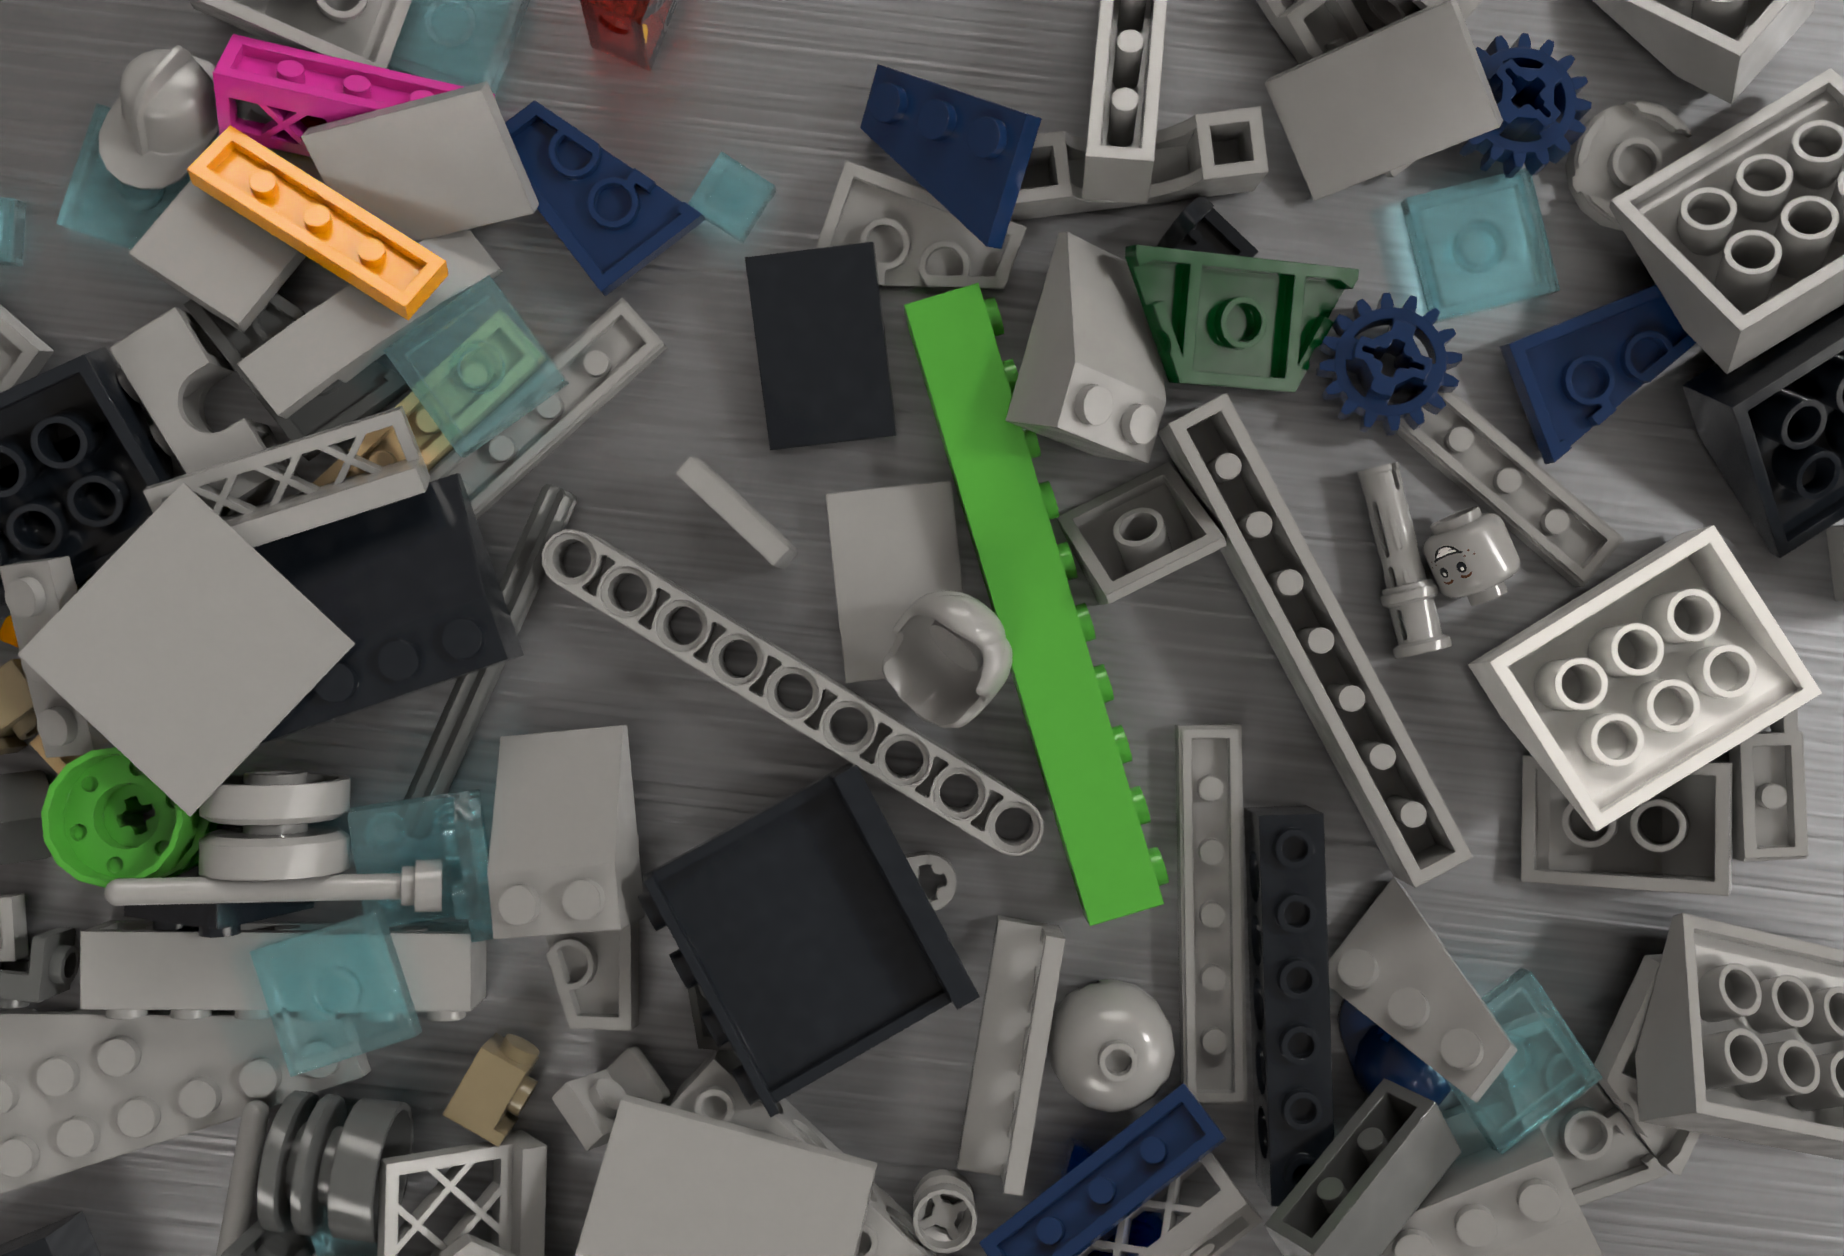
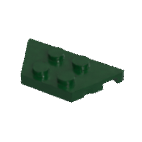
M1145 245L1125 247V259L1169 383L1274 392H1296L1310 367L1312 352L1322 344L1324 337L1327 336L1333 325V321L1328 319L1343 291L1353 289L1359 277V269Z

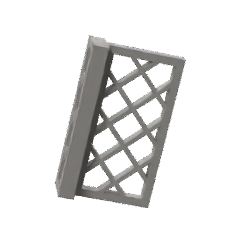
M520 1129L511 1131L499 1147L490 1142H482L380 1159L377 1256H397L417 1230L437 1247L430 1256H438L440 1252L465 1233L469 1234L480 1219L492 1228L491 1244L518 1256H544L547 1145ZM493 1160V1181L480 1197L473 1202L456 1187V1184L474 1163ZM451 1167L445 1175L437 1170ZM427 1171L438 1183L410 1214L399 1204V1175ZM451 1192L469 1210L441 1241L423 1223ZM491 1206L492 1218L486 1213ZM398 1214L406 1220L399 1229Z

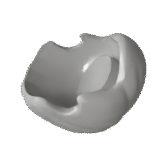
M945 590L927 593L917 599L906 610L893 628V632L897 636L882 665V672L886 680L895 689L898 697L920 719L928 723H934L941 728H961L973 720L1003 687L1011 670L1013 652L1006 638L1003 624L991 609L968 594Z

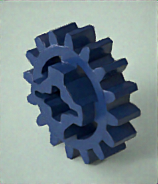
M1522 33L1511 48H1509L1507 41L1502 35L1495 37L1486 50L1479 47L1476 48L1503 119L1499 128L1467 140L1459 151L1463 157L1472 154L1476 150L1483 154L1480 170L1486 172L1498 161L1503 163L1505 178H1512L1523 167V164H1525L1526 169L1532 176L1536 175L1549 161L1557 164L1571 150L1570 145H1573L1584 134L1586 127L1580 120L1591 109L1592 102L1577 98L1576 95L1584 88L1588 80L1586 76L1573 78L1569 76L1567 70L1575 60L1571 54L1561 58L1559 61L1551 57L1554 41L1548 39L1539 50L1531 48L1529 34Z
M1383 293L1378 301L1376 310H1372L1364 299L1358 300L1353 307L1354 321L1349 317L1339 314L1333 322L1332 327L1341 338L1325 336L1319 349L1326 355L1332 356V359L1320 362L1316 368V375L1332 378L1333 380L1322 393L1324 401L1338 397L1342 399L1344 404L1337 415L1341 421L1351 416L1354 412L1361 415V432L1366 433L1377 420L1383 421L1386 435L1392 436L1398 431L1400 419L1403 418L1413 430L1420 428L1425 422L1422 408L1437 415L1446 406V403L1437 391L1452 393L1458 386L1459 380L1447 374L1446 370L1456 367L1462 361V354L1446 352L1445 346L1456 335L1454 328L1444 329L1439 332L1435 329L1433 324L1440 314L1437 308L1430 310L1423 317L1415 313L1417 308V297L1411 295L1402 308H1395L1391 294ZM1389 325L1386 333L1374 339L1361 336L1360 339L1355 338L1372 327ZM1414 335L1422 342L1429 357L1421 355L1413 339ZM1384 353L1395 356L1394 367L1397 370L1392 377L1381 373L1383 363L1380 359ZM1347 371L1357 375L1364 389L1363 395L1353 386ZM1401 390L1413 393L1416 390L1422 391L1420 395L1408 402L1387 405L1391 396Z

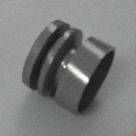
M298 1090L288 1095L274 1117L266 1139L259 1169L257 1213L262 1229L288 1233L294 1227L296 1234L314 1236L322 1228L328 1217V1226L333 1238L378 1243L380 1159L412 1154L414 1121L410 1105L405 1102L362 1098L353 1106L348 1116L344 1098L338 1095L326 1094L323 1098L319 1099V1096L312 1092ZM409 1174L399 1175L400 1205L405 1195Z

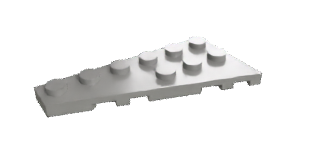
M13 1008L0 1011V1194L241 1117L246 1104L254 1100L263 1101L268 1107L283 1103L284 1099L295 1090L315 1093L364 1077L371 1071L352 1011H339L338 1017L319 1021L299 1019V1011H275V1016L261 1020L235 1019L234 1010H212L211 1016L193 1020L170 1018V1010H148L146 1016L122 1020L106 1018V1010L35 1011V1008Z

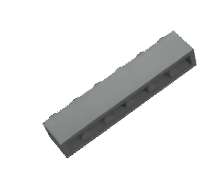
M110 920L80 931V1009L106 1010V1018L116 1020L143 1017L148 1014V1010H170V1018L176 1020L205 1018L212 1015V1010H234V1018L238 1020L267 1019L275 1016V1011H299V1019L307 1021L333 1019L339 1016V1011H363V1019L368 1021L398 1019L403 1016V1011H427V1019L431 1021L460 1020L466 1017V1012H471L486 998L487 923L254 921L241 924V933L238 935L207 938L199 936V927L161 931L153 929V921Z

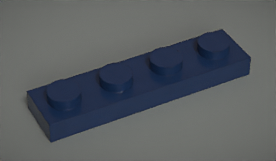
M1183 1083L981 1240L979 1244L987 1256H1078L1222 1144L1227 1138L1188 1086Z

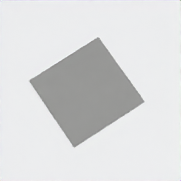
M183 482L17 655L191 817L355 643Z

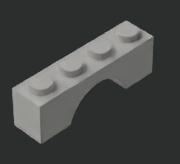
M1261 106L1195 114L1181 123L1158 130L1147 204L1082 199L1087 138L1076 137L1066 131L1037 134L1010 221L1195 199L1200 196L1211 197L1254 191L1269 172Z

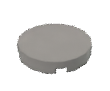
M1642 100L1624 102L1621 105L1612 106L1588 120L1584 125L1586 127L1584 134L1570 146L1571 150L1568 153L1565 164L1568 189L1580 210L1599 225L1623 231L1609 208L1610 201L1693 151L1692 144L1688 139L1692 134L1685 122L1665 106Z

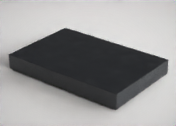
M874 242L745 257L770 450L896 436V420Z

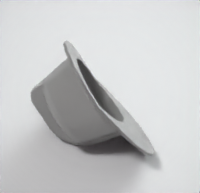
M179 45L172 50L155 49L142 53L129 62L121 76L120 96L107 113L99 131L100 156L106 169L121 183L141 190L165 188L182 180L188 174L187 168L209 147L219 133L212 73L216 66L213 63L192 56L188 50Z

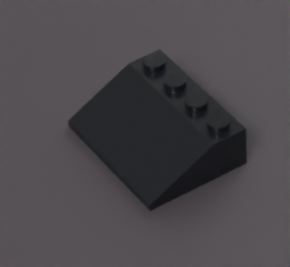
M1843 304L1732 372L1726 374L1716 363L1682 385L1699 437L1771 554L1778 558H1782L1844 518Z
M106 346L83 354L0 393V566L23 561L69 556L76 584L91 578L153 514L143 490L147 486L172 479L157 443L151 434L149 424L140 404L126 393L117 379L116 371L119 368ZM0 574V620L11 614L5 601V590Z
M459 473L429 482L425 493L253 547L355 643L260 744L277 740L524 656L461 474Z

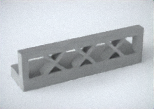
M403 406L147 486L143 492L154 513L167 497L184 482L194 493L215 501L216 504L213 511L219 516L224 506L239 512L222 519L252 547H256L425 493L431 477ZM393 425L406 459L382 467L356 454L367 433ZM355 438L350 451L335 445L336 443ZM317 449L344 461L335 482L320 487L293 475L302 455ZM291 458L286 471L271 465ZM351 465L366 471L346 478ZM255 470L280 481L272 501L256 507L231 496L230 493L239 474ZM227 478L222 491L207 485ZM288 485L302 491V493L283 498Z
M997 915L958 1149L957 1169L1000 1176L1003 1193L1023 1196L1066 939L1059 925Z
M1210 1152L1078 1256H1087L1094 1250L1113 1253V1256H1219L1260 1224L1263 1219ZM1204 1165L1221 1191L1200 1207L1180 1205L1183 1180ZM1165 1194H1167L1166 1202L1158 1201ZM1144 1211L1164 1214L1161 1237L1148 1248L1128 1245L1133 1219ZM1177 1216L1186 1217L1176 1225ZM1116 1234L1115 1242L1107 1241L1110 1237Z

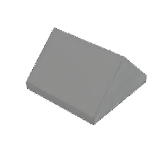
M1170 462L1146 472L1057 518L1062 532L1099 605L1110 604L1227 546L1223 534Z

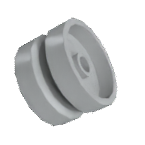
M264 770L245 772L242 775H230L199 807V816L209 822L242 826L218 829L207 833L199 839V876L233 881H269L321 877L350 869L349 834L338 827L308 824L333 820L350 811V777L338 774L307 773V771Z

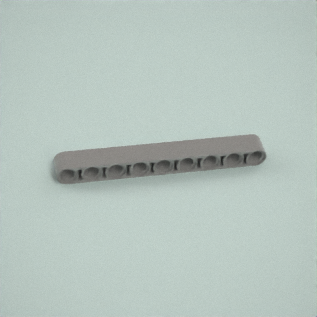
M573 529L562 530L552 535L545 543L542 551V566L546 575L554 583L998 852L1008 856H1022L1031 852L1040 843L1044 828L1039 810L1029 798L601 538ZM582 542L590 551L591 563L583 575L572 577L564 568L563 556L565 550L570 545ZM629 575H637L646 586L644 603L633 611L625 609L617 598L619 583ZM684 607L691 608L698 613L702 622L699 637L689 644L679 642L671 631L673 615ZM737 640L748 642L757 654L756 667L746 677L732 674L725 664L724 655L726 649ZM799 674L810 682L813 696L807 707L792 709L781 702L778 695V687L780 681L786 675ZM844 707H853L860 710L868 722L867 733L855 742L841 740L835 735L832 728V719L837 710ZM898 741H910L916 744L923 754L921 765L910 774L896 773L886 762L888 748ZM954 774L969 776L976 783L974 799L962 807L948 805L940 795L943 782ZM1008 808L1023 809L1030 816L1028 831L1017 839H1006L996 832V820Z

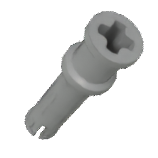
M1399 462L1358 472L1384 571L1383 575L1387 589L1382 590L1383 596L1380 597L1383 607L1390 609L1398 645L1393 649L1395 659L1453 646L1451 637L1443 635L1434 597L1439 594L1438 585L1434 584L1433 578H1426L1421 561L1416 533L1403 488Z

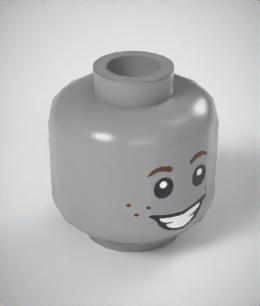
M1474 506L1447 516L1430 525L1433 535L1424 542L1423 552L1438 587L1444 596L1448 598L1467 596L1471 606H1475L1496 599L1508 592L1504 581L1511 578L1519 570L1521 563L1504 521L1500 516L1494 513L1482 514L1479 506Z

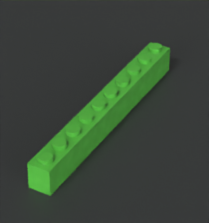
M975 283L905 304L904 317L991 608L1003 624L1006 638L1012 647L1013 662L1010 670L1083 915L1089 926H1093L1163 905L1164 901L1159 886L1169 883L1168 874L1159 848H1147L1141 825L1151 822L1149 810L1140 786L1129 787L1123 764L1132 761L1129 743L1122 725L1111 727L1104 704L1114 700L1112 686L1104 664L1093 666L1086 642L1096 639L1095 630L1086 604L1075 605L1068 581L1076 579L1078 576L1070 547L1067 542L1057 544L1050 520L1059 517L1054 492L1049 481L1038 483L1032 463L1033 458L1041 456L1037 435L1035 432L1005 421L1018 378V372L1012 358L1002 361L995 337L1004 334V327L997 302L994 297L984 300L979 283Z

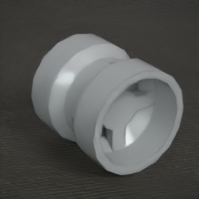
M935 1170L921 1178L914 1189V1231L923 1246L934 1252L947 1254L959 1251L971 1241L976 1232L977 1212L975 1209V1196L971 1184L963 1175L954 1170ZM943 1198H949V1199L952 1200L954 1203H952V1202H950V1201H948V1200H943Z

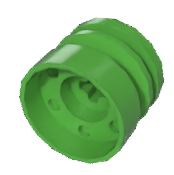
M116 747L91 750L68 763L50 784L41 811L44 842L56 864L78 881L103 888L110 881L119 878H167L181 876L199 865V839L207 833L222 829L223 824L209 822L199 816V808L191 817L188 816ZM153 805L155 816L150 817L145 823L143 813L150 811Z

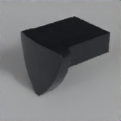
M1200 196L1191 202L1176 218L1156 245V247L1245 257H1254L1259 252L1213 208L1214 205L1205 196Z

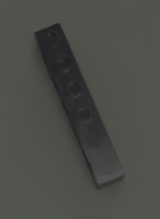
M1307 805L1244 807L1256 1183L1271 1207L1280 1206L1334 1140L1324 813Z

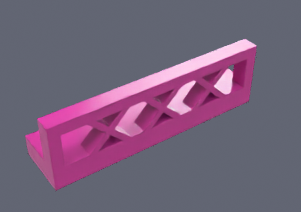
M233 34L212 72L219 136L231 125L264 147L308 157L311 156L301 138L308 128L300 121V119L307 115L325 119L329 123L464 87ZM236 99L258 104L273 120L264 124L238 118Z

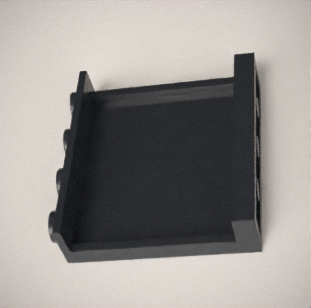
M847 763L644 874L643 882L648 891L639 895L638 899L648 919L656 931L665 926L670 930L679 947L678 950L669 954L676 971L687 989L699 984L711 1006L701 1012L710 1034L719 1048L728 1042L731 1043L741 1062V1065L734 1068L732 1073L750 1106L761 1100L770 1118L779 1113L777 1102L949 1003L958 1010L980 997L859 768L855 764Z

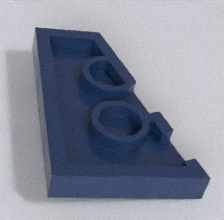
M878 64L860 128L986 247L1002 249L1042 118Z
M535 100L505 122L539 202L537 209L604 296H607L705 221L702 213L686 202H681L656 185L655 181L636 168L633 169L603 149L599 143Z
M1654 285L1501 346L1500 349L1544 463L1550 464L1560 459L1572 448V444L1592 427L1598 426L1617 410V406L1643 384L1649 383L1695 345L1696 342L1683 329L1657 285Z

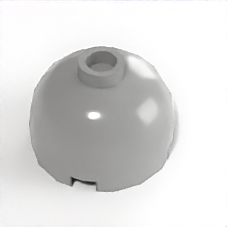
M1111 978L1098 980L1099 983L1089 984L1081 990L1078 987L1068 993L1053 1012L1048 1042L1051 1067L1063 1088L1087 1107L1110 1113L1135 1109L1155 1097L1169 1078L1175 1055L1171 1024L1155 998L1136 984Z

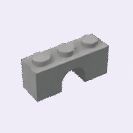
M174 307L109 347V350L121 367L116 371L119 383L134 401L144 404L155 422L150 425L152 436L166 454L178 459L186 474L280 445L268 425L246 418L219 432H214L210 428L204 415L206 395L213 385L232 374L234 370L190 313ZM285 459L271 465L286 471L290 460ZM255 470L239 474L230 495L257 506L275 495L280 481ZM295 470L293 475L300 477L297 471ZM227 478L207 485L222 491ZM196 494L212 510L214 509L215 501ZM224 506L221 516H230L239 512Z

